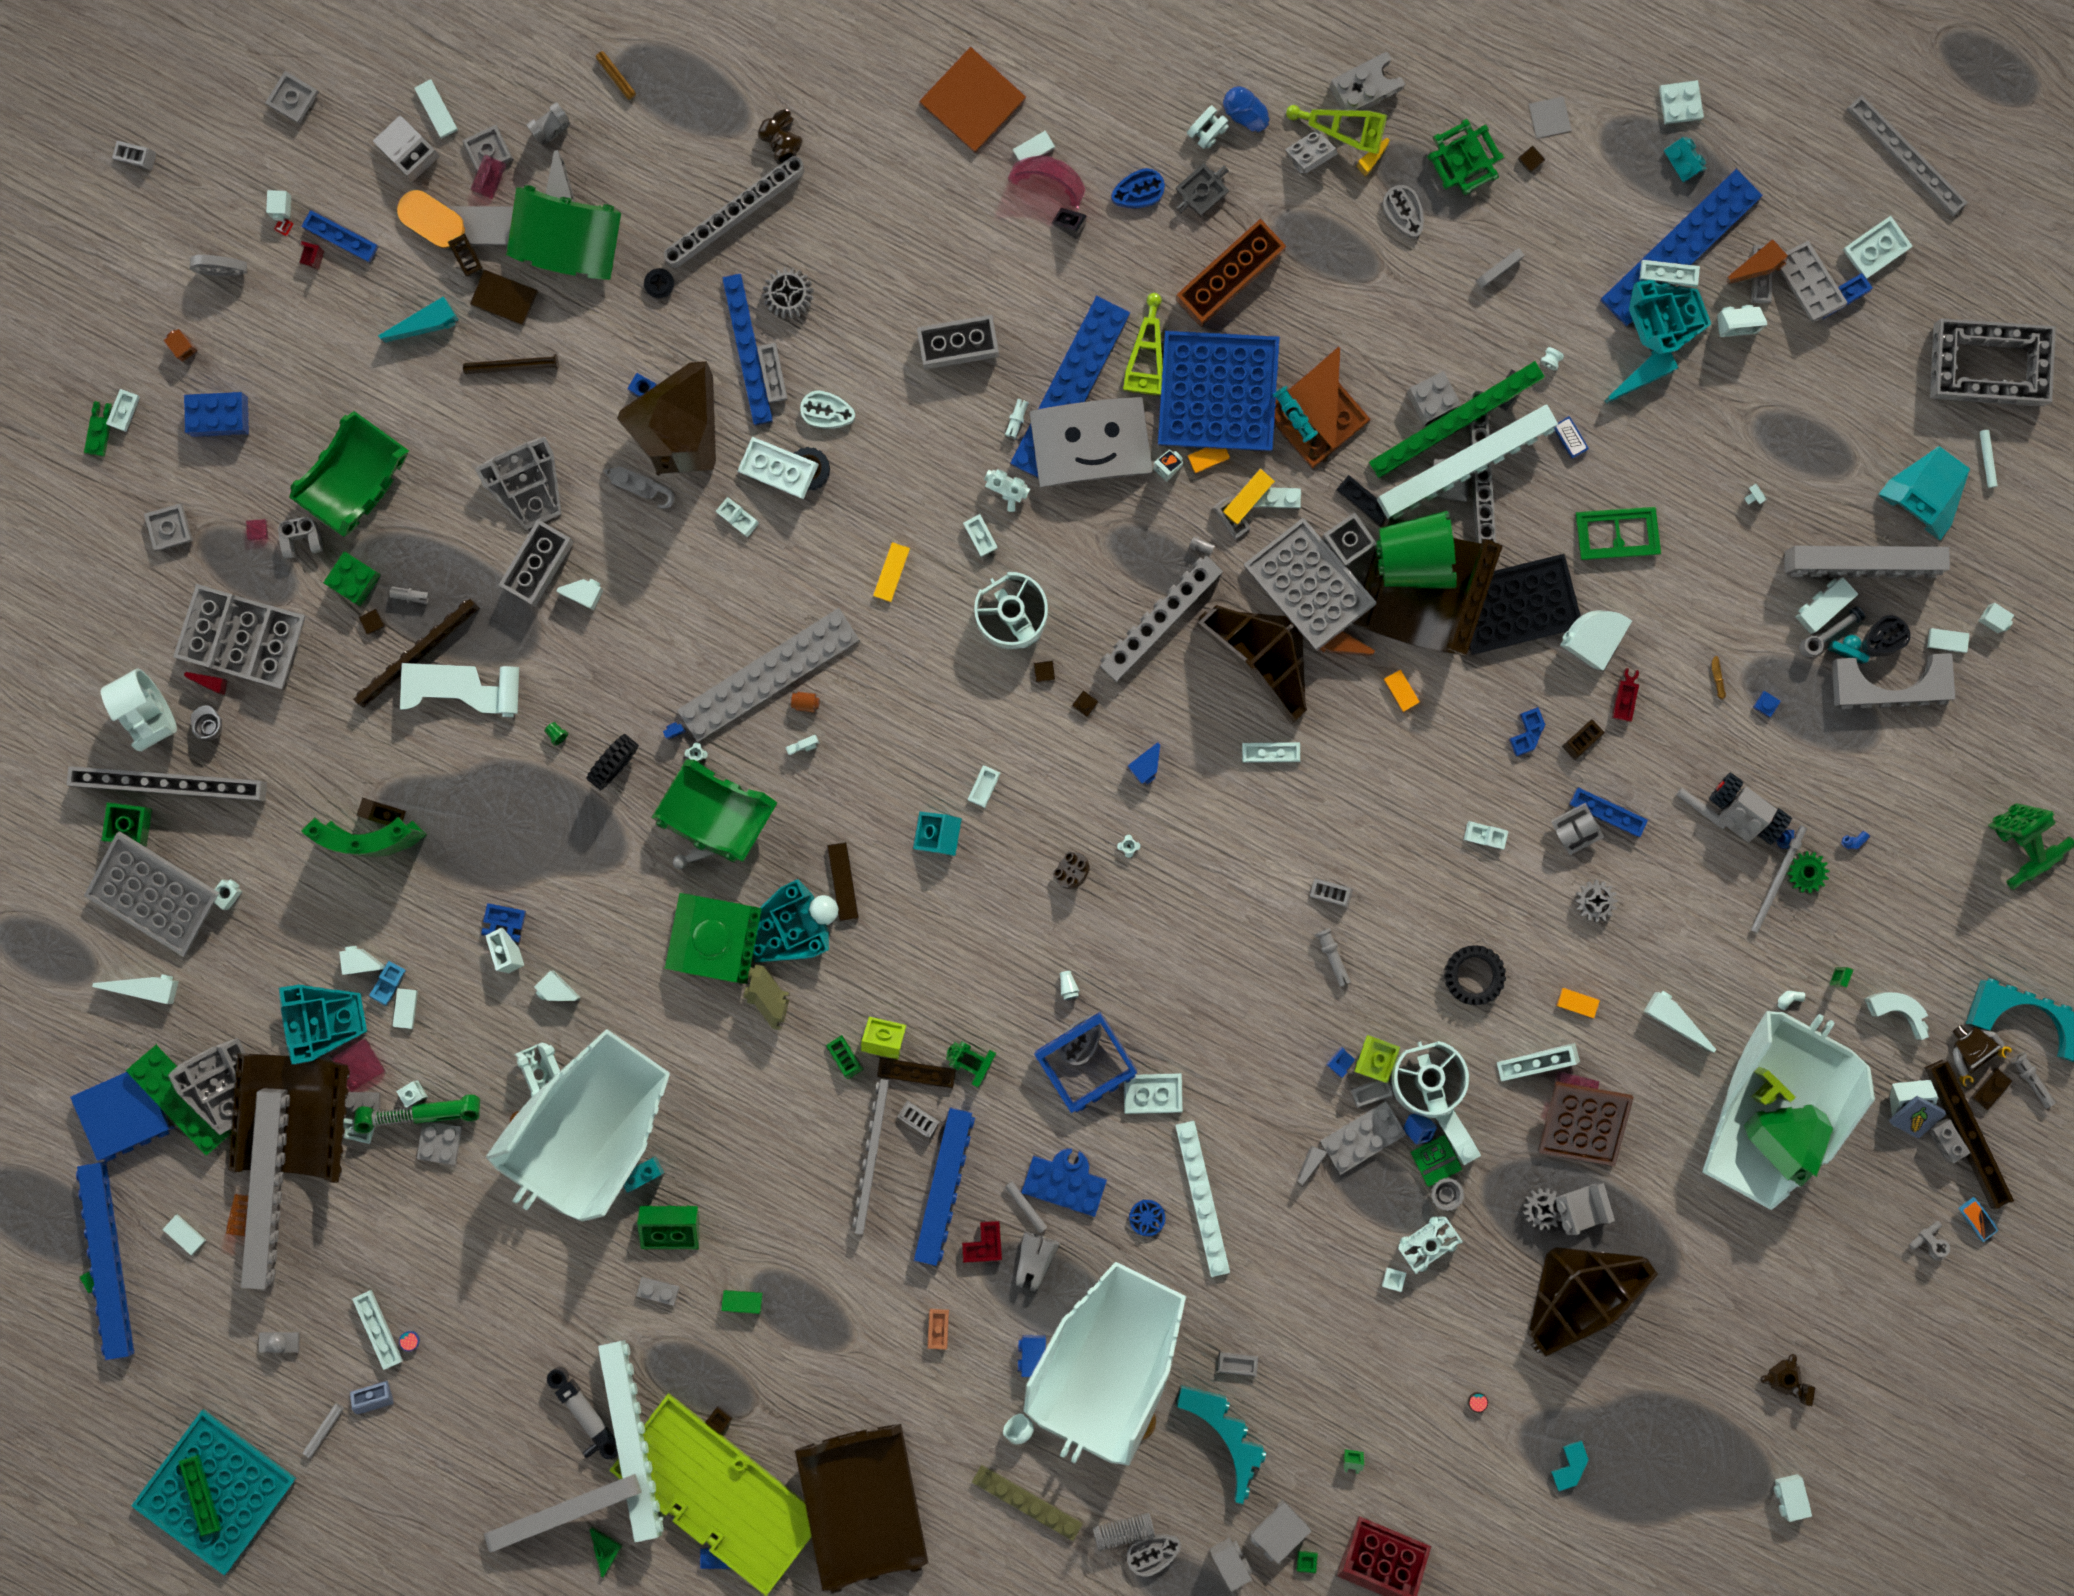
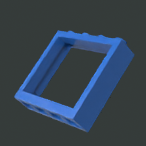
M1101 1011L1037 1049L1034 1053L1071 1113L1084 1110L1087 1103L1099 1101L1103 1097L1102 1094L1107 1091L1111 1093L1117 1090L1120 1083L1124 1081L1126 1083L1130 1082L1131 1079L1136 1077L1135 1074H1137V1068ZM1098 1024H1101L1128 1069L1073 1102L1046 1059V1056Z

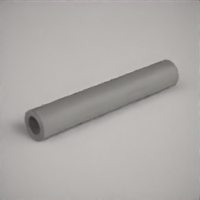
M1681 787L1676 793L1679 798L1722 830L1726 827L1717 820L1720 815Z
M1013 1181L1008 1183L1005 1188L1039 1233L1043 1232L1047 1228L1045 1223Z
M335 1403L303 1451L306 1457L311 1458L344 1409L343 1406Z

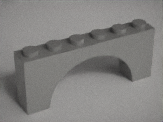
M1952 653L1927 656L1926 668L1921 678L1911 687L1897 691L1882 689L1870 683L1860 672L1856 658L1832 661L1835 707L1841 706V710L1853 709V706L1860 705V709L1872 708V705L1878 704L1880 708L1892 707L1891 704L1907 707L1911 706V703H1918V706L1930 705V702H1937V705H1947L1949 701L1955 700Z

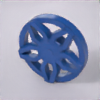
M1149 1199L1141 1200L1132 1207L1129 1214V1222L1136 1233L1142 1236H1153L1162 1230L1165 1224V1212L1156 1201ZM1143 1203L1146 1206L1147 1210H1142ZM1147 1203H1152L1157 1207H1154L1151 1210H1149L1150 1207ZM1139 1206L1141 1213L1133 1214L1136 1207ZM1160 1209L1159 1212L1156 1215H1154L1153 1211ZM1162 1213V1222L1160 1223V1221L1155 1218ZM1139 1216L1140 1220L1132 1219V1217ZM1154 1221L1158 1223L1159 1227L1153 1226ZM1133 1222H1141L1139 1230L1134 1226ZM1143 1225L1147 1226L1144 1232H1142ZM1149 1226L1156 1229L1153 1232L1147 1233Z

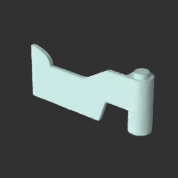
M402 663L400 710L417 706L421 702L422 697L456 698L481 713L502 714V717L513 718L514 714H518L519 667H500L499 687L481 686L475 666Z

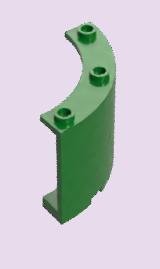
M524 185V188L516 187L506 255L521 262H524V260L532 261V266L573 276H576L577 272L587 274V278L611 280L621 212L614 209L615 206L603 204L602 207L572 202V199L568 197H553L537 191L536 187Z
M355 411L341 418L339 429L327 449L320 453L319 460L303 477L292 483L289 495L290 499L343 537L360 524L358 520L363 514L368 516L395 480L392 478L396 469H401L409 452L408 449Z
M686 759L651 818L656 821L655 824L660 828H668L694 843L693 846L701 851L704 849L709 850L733 863L735 861L743 862L778 802L764 792L751 789L745 792L736 783L727 779L722 781L714 777L715 773L696 760Z
M316 817L301 830L309 839L324 848L366 857L395 854L413 846L427 835L414 821L406 825L399 817L386 827L366 834H351L340 828L333 821L324 825Z

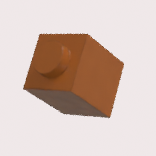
M180 329L169 332L167 338L163 340L176 358L182 362L198 351Z

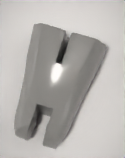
M1024 1232L1016 1274V1286L1022 1288L1026 1280V1274L1033 1275V1279L1031 1280L1029 1291L1036 1292L1060 1243L1031 1232Z

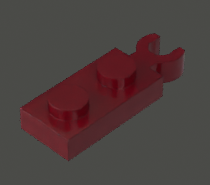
M1626 668L1623 671L1625 681L1620 680L1618 684L1612 719L1632 722L1639 684L1634 683V681L1639 676V670H1636L1634 676L1631 677L1628 675L1629 668Z

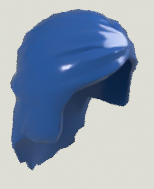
M1238 86L1233 87L1225 94L1223 107L1226 114L1234 122L1242 124L1251 132H1260L1266 129L1270 121L1269 112L1266 106L1251 91Z

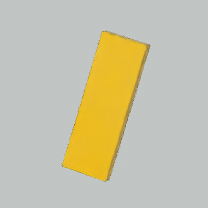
M1259 469L1223 510V513L1237 525L1275 481L1262 469Z
M894 542L891 543L873 597L892 602L910 548Z

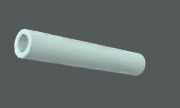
M1983 430L1979 433L1987 487L1993 488L1998 485L1990 431Z

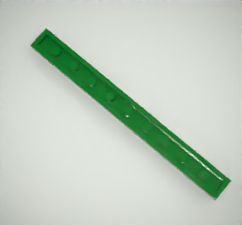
M1536 361L1530 363L1369 461V464L1378 479L1542 381L1545 379L1544 374Z

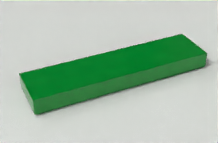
M199 1454L178 1461L201 1537L222 1530Z

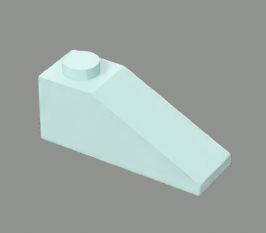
M1454 1110L1450 1114L1435 1118L1461 1164L1466 1165L1481 1156Z

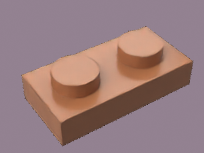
M930 1308L928 1349L947 1350L949 1309Z

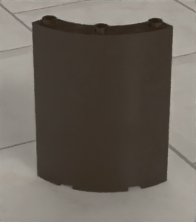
M901 1424L877 1427L878 1430L868 1431V1433L867 1429L824 1439L818 1445L812 1443L795 1450L822 1591L838 1593L842 1591L843 1587L861 1580H875L879 1578V1575L903 1570L917 1572L922 1570V1566L929 1563Z

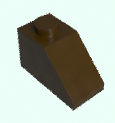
M362 797L356 816L389 825L398 817L403 821L406 811Z

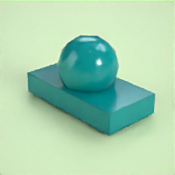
M1856 635L1846 636L1843 644L1837 641L1830 642L1827 648L1829 651L1845 658H1856L1859 664L1868 662L1870 656L1859 651L1862 642Z

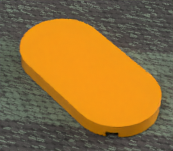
M409 191L402 196L398 203L397 213L400 221L440 248L450 247L448 241L465 233L464 222L461 216L423 191Z

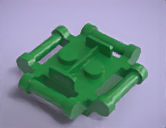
M1465 119L1461 121V124L1433 136L1438 150L1430 153L1427 158L1429 162L1433 163L1445 190L1458 185L1463 195L1466 196L1471 193V190L1490 180L1494 181L1499 178L1496 169L1492 165L1502 161L1505 157L1495 145L1488 132L1487 124L1473 131L1469 120ZM1462 131H1465L1467 134L1447 146L1443 143V141ZM1482 135L1493 158H1488L1477 137ZM1439 157L1442 159V161H1443V163H1444L1446 169L1448 170V172H1449V174H1450V176H1451L1452 179H1450L1449 176L1447 175V173H1446V171H1445L1443 165L1441 164V162H1440V160H1439ZM1484 171H1487V174L1483 175L1482 177L1468 184L1465 183V181L1473 178L1474 176Z

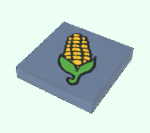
M1916 1095L1889 1120L1891 1125L1919 1139L1941 1120L1946 1113L1942 1108Z

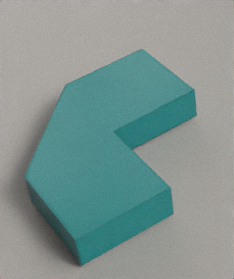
M1581 1440L1563 1446L1569 1466L1551 1471L1558 1491L1576 1486L1589 1461Z

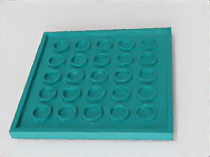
M203 1409L131 1507L225 1576L297 1478ZM198 1454L222 1529L202 1537L178 1462Z

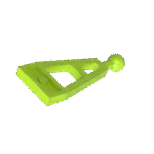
M1291 105L1286 110V116L1290 120H1297L1298 118L1309 120V126L1359 150L1375 154L1379 153L1387 119L1385 114L1360 110L1312 109L1311 113L1301 111L1296 105ZM1318 115L1334 116L1332 129L1317 122ZM1342 116L1366 117L1360 142L1339 132Z
M1151 293L1146 300L1149 306L1148 317L1143 319L1125 371L1123 391L1161 396L1163 363L1160 321L1156 318V311L1162 299L1159 294ZM1147 325L1154 326L1155 343L1142 341ZM1139 348L1156 350L1157 375L1132 372Z

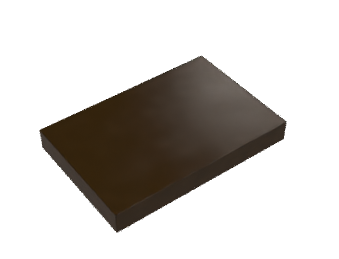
M484 269L470 305L524 326L538 291Z

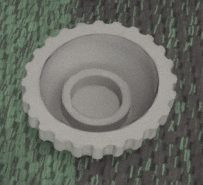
M1452 1178L1438 1180L1433 1185V1189H1431V1199L1438 1209H1442V1211L1456 1209L1462 1204L1464 1199L1462 1186L1457 1180Z

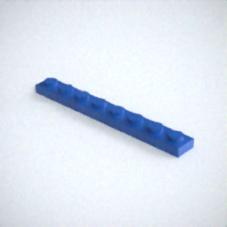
M740 273L722 277L754 426L773 422L742 275Z

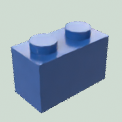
M1023 1335L1022 1340H1019L1018 1352H1022V1360H1018V1372H1022V1377L1032 1376L1046 1350V1335Z

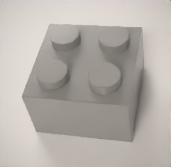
M1444 371L1410 387L1407 391L1424 426L1461 406Z
M1356 513L1350 515L1321 537L1345 566H1348L1376 546V541Z
M1229 1537L1210 1548L1211 1555L1231 1592L1252 1580L1250 1574L1253 1572L1247 1559L1241 1558L1243 1554L1237 1541L1232 1542Z

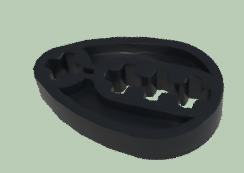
M1884 616L1867 631L1862 643L1863 652L1868 656L1881 657L1900 651L1910 641L1909 627L1897 616ZM1897 628L1900 629L1896 634L1884 640L1883 637Z

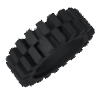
M627 734L621 735L605 750V753L599 757L600 759L595 762L586 779L600 791L603 790L628 764V761L632 759L638 750L639 745Z
M1472 945L1460 948L1448 959V964L1444 969L1446 970L1444 974L1445 984L1455 999L1468 1005H1482L1493 1001L1496 996L1500 995V991L1505 986L1506 968H1504V963L1500 960V956L1495 954L1493 950L1484 946ZM1468 958H1481L1491 967L1492 982L1483 992H1467L1458 981V969Z

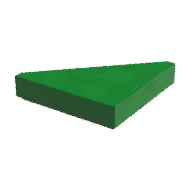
M591 1527L589 1531L601 1573L600 1576L603 1578L620 1551L622 1544Z

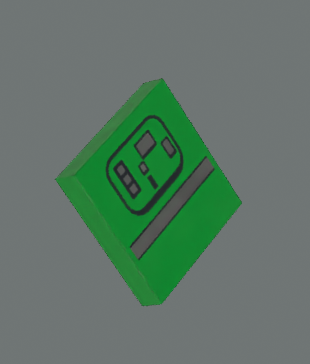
M1445 1135L1410 1151L1427 1187L1435 1184L1438 1180L1463 1170Z

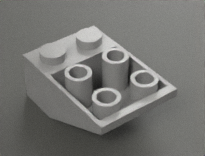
M401 115L373 140L411 182L440 157L435 149Z

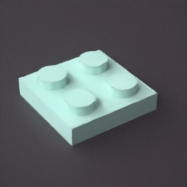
M1698 80L1661 85L1659 87L1665 124L1703 119L1704 115Z

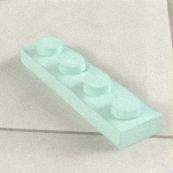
M372 1290L352 1298L383 1370L402 1362V1357Z

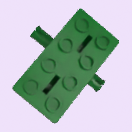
M2016 803L2010 806L2003 815L2000 814L1992 819L1993 822L1988 825L1990 829L1995 830L1999 838L2004 842L2014 838L2031 859L2020 867L2017 874L2006 880L2007 885L2012 890H2015L2026 881L2034 880L2038 875L2049 870L2054 864L2063 859L2064 854L2074 848V839L2068 836L2058 845H2051L2046 850L2044 849L2041 834L2055 825L2053 818L2055 814L2053 811Z

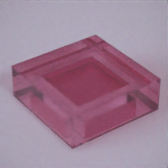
M266 519L246 521L247 540L268 539Z

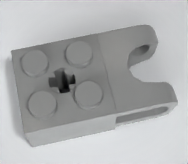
M1388 52L1331 80L1329 87L1341 110L1365 111L1403 90L1406 84L1401 77L1390 80L1382 75V70L1390 64L1392 59Z

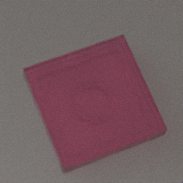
M366 1038L332 1058V1061L348 1065L350 1076L347 1080V1086L351 1092L385 1072L384 1067Z

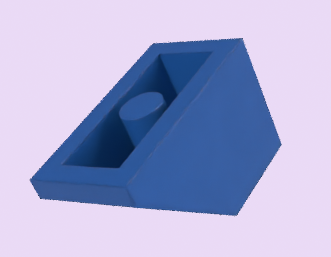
M1159 742L1127 766L1141 785L1144 782L1148 785L1156 778L1154 775L1158 769Z

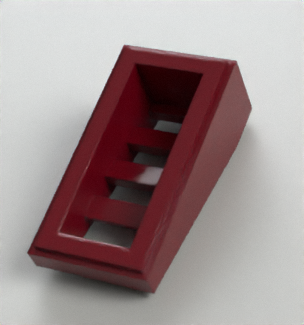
M184 672V676L187 679L218 694L225 695L228 683L226 679Z

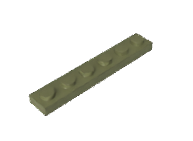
M981 1464L972 1480V1483L1072 1541H1074L1083 1525V1522Z

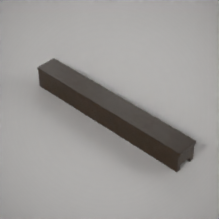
M1941 1059L1924 1067L1948 1119H1950L1970 1151V1154L1966 1157L1990 1208L1999 1209L2007 1203L2014 1202L1949 1062Z

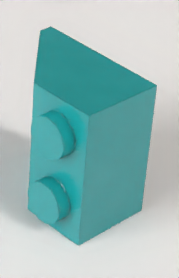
M920 811L913 849L955 856L962 818Z

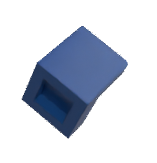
M1340 1047L1326 1065L1343 1078L1355 1059L1343 1047Z
M1417 1114L1409 1115L1403 1127L1405 1133L1416 1145L1431 1142L1437 1126L1429 1118Z

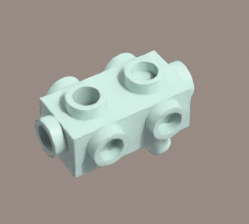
M988 469L984 478L987 481L985 487L1002 494V498L1008 500L1009 512H1015V501L1020 503L1022 498L1026 499L1030 490L1024 484L1025 481L1017 477L1012 479L1007 476L1006 472L1000 469L996 471Z

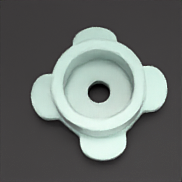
M694 743L690 749L685 751V756L700 762L702 759L707 758L708 753L703 751L700 743Z
M1126 835L1125 839L1118 843L1117 848L1122 850L1127 858H1131L1133 853L1140 849V843L1135 842L1131 835Z

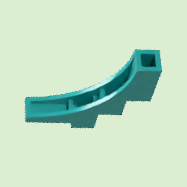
M1181 1385L1176 1403L1177 1407L1190 1411L1206 1420L1226 1442L1235 1466L1236 1488L1234 1500L1235 1503L1243 1504L1244 1499L1247 1500L1250 1488L1247 1487L1248 1481L1252 1480L1254 1475L1252 1466L1260 1468V1464L1265 1461L1266 1451H1264L1263 1445L1242 1440V1438H1246L1248 1427L1245 1426L1244 1420L1224 1416V1413H1228L1230 1402H1227L1226 1396Z

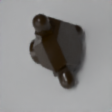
M1790 1354L1788 1360L1780 1361L1769 1370L1768 1375L1761 1376L1760 1381L1763 1384H1769L1772 1389L1785 1395L1790 1394L1795 1398H1800L1802 1396L1800 1391L1802 1381L1800 1367L1796 1364L1797 1356Z

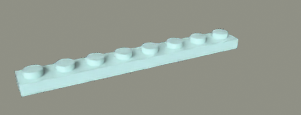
M1195 1121L1176 1124L1210 1275L1214 1277L1230 1273Z

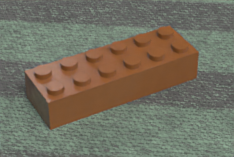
M1260 218L1177 293L1175 300L1202 327L1285 252L1286 245Z

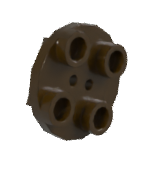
M1068 852L1054 870L1053 876L1063 888H1078L1090 871L1089 861L1083 854Z

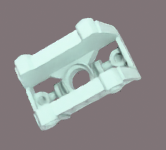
M543 1042L514 1054L517 1057V1064L522 1069L530 1088L531 1098L560 1072L553 1055L555 1052L553 1046ZM536 1047L541 1055L540 1063L533 1058L535 1055L534 1048ZM536 1069H540L543 1072L541 1080H536L533 1075Z
M1433 1216L1429 1220L1430 1223L1411 1236H1404L1400 1239L1398 1249L1415 1274L1419 1271L1424 1272L1428 1264L1447 1251L1456 1250L1457 1245L1463 1242L1446 1217ZM1447 1223L1449 1227L1445 1230V1234L1436 1236L1437 1230ZM1455 1236L1457 1237V1238L1451 1239V1240L1448 1241L1447 1243H1445V1241H1444V1239H1446L1447 1237H1449V1238H1452V1237H1455ZM1430 1240L1436 1242V1249L1434 1251L1426 1249V1243ZM1420 1246V1248L1417 1249L1418 1253H1416L1415 1255H1405L1404 1252H1406L1411 1247ZM1422 1256L1423 1258L1426 1256L1423 1260L1416 1263L1418 1257Z

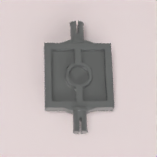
M1203 163L1175 188L1183 198V202L1176 207V210L1182 214L1184 210L1190 207L1202 217L1229 193L1228 188L1221 180L1229 172L1226 166L1223 165L1217 172H1214Z

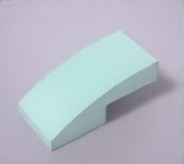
M729 497L716 510L721 517L746 537L759 524L755 518Z
M1468 821L1464 840L1504 850L1508 831Z

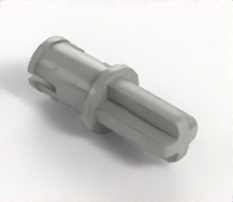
M390 588L389 595L391 598L406 600L407 603H410V601L426 605L429 598L427 596L429 597V592L415 591L412 588Z

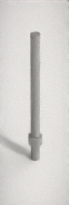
M1802 825L1799 826L1794 839L1792 838L1789 843L1790 848L1751 928L1756 933L1761 928L1797 849L1800 850L1802 846L1801 841L1807 830Z

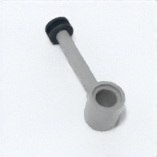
M1855 606L1849 611L1850 615L1821 636H1811L1804 639L1799 645L1800 653L1808 658L1821 653L1824 648V642L1852 622L1856 621L1859 623L1866 618L1863 610ZM1809 642L1814 644V651H1811L1808 648Z

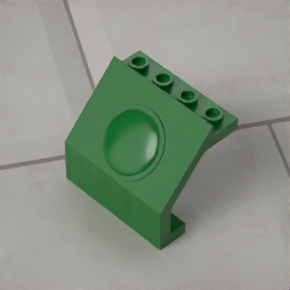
M679 893L665 969L747 984L762 908Z

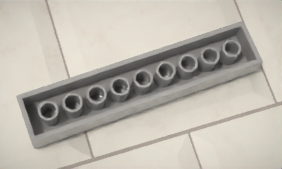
M263 1088L257 1092L241 1288L266 1289L272 1281H275L276 1269H273V1262L277 1260V1250L274 1249L275 1242H278L279 1230H276V1224L280 1222L281 1212L278 1211V1203L282 1201V1192H279V1188L284 1180V1172H281V1165L285 1163V1153L282 1152L283 1145H286L287 1134L284 1133V1128L288 1125L289 1115L286 1114V1106L290 1104V1095H287L288 1090Z

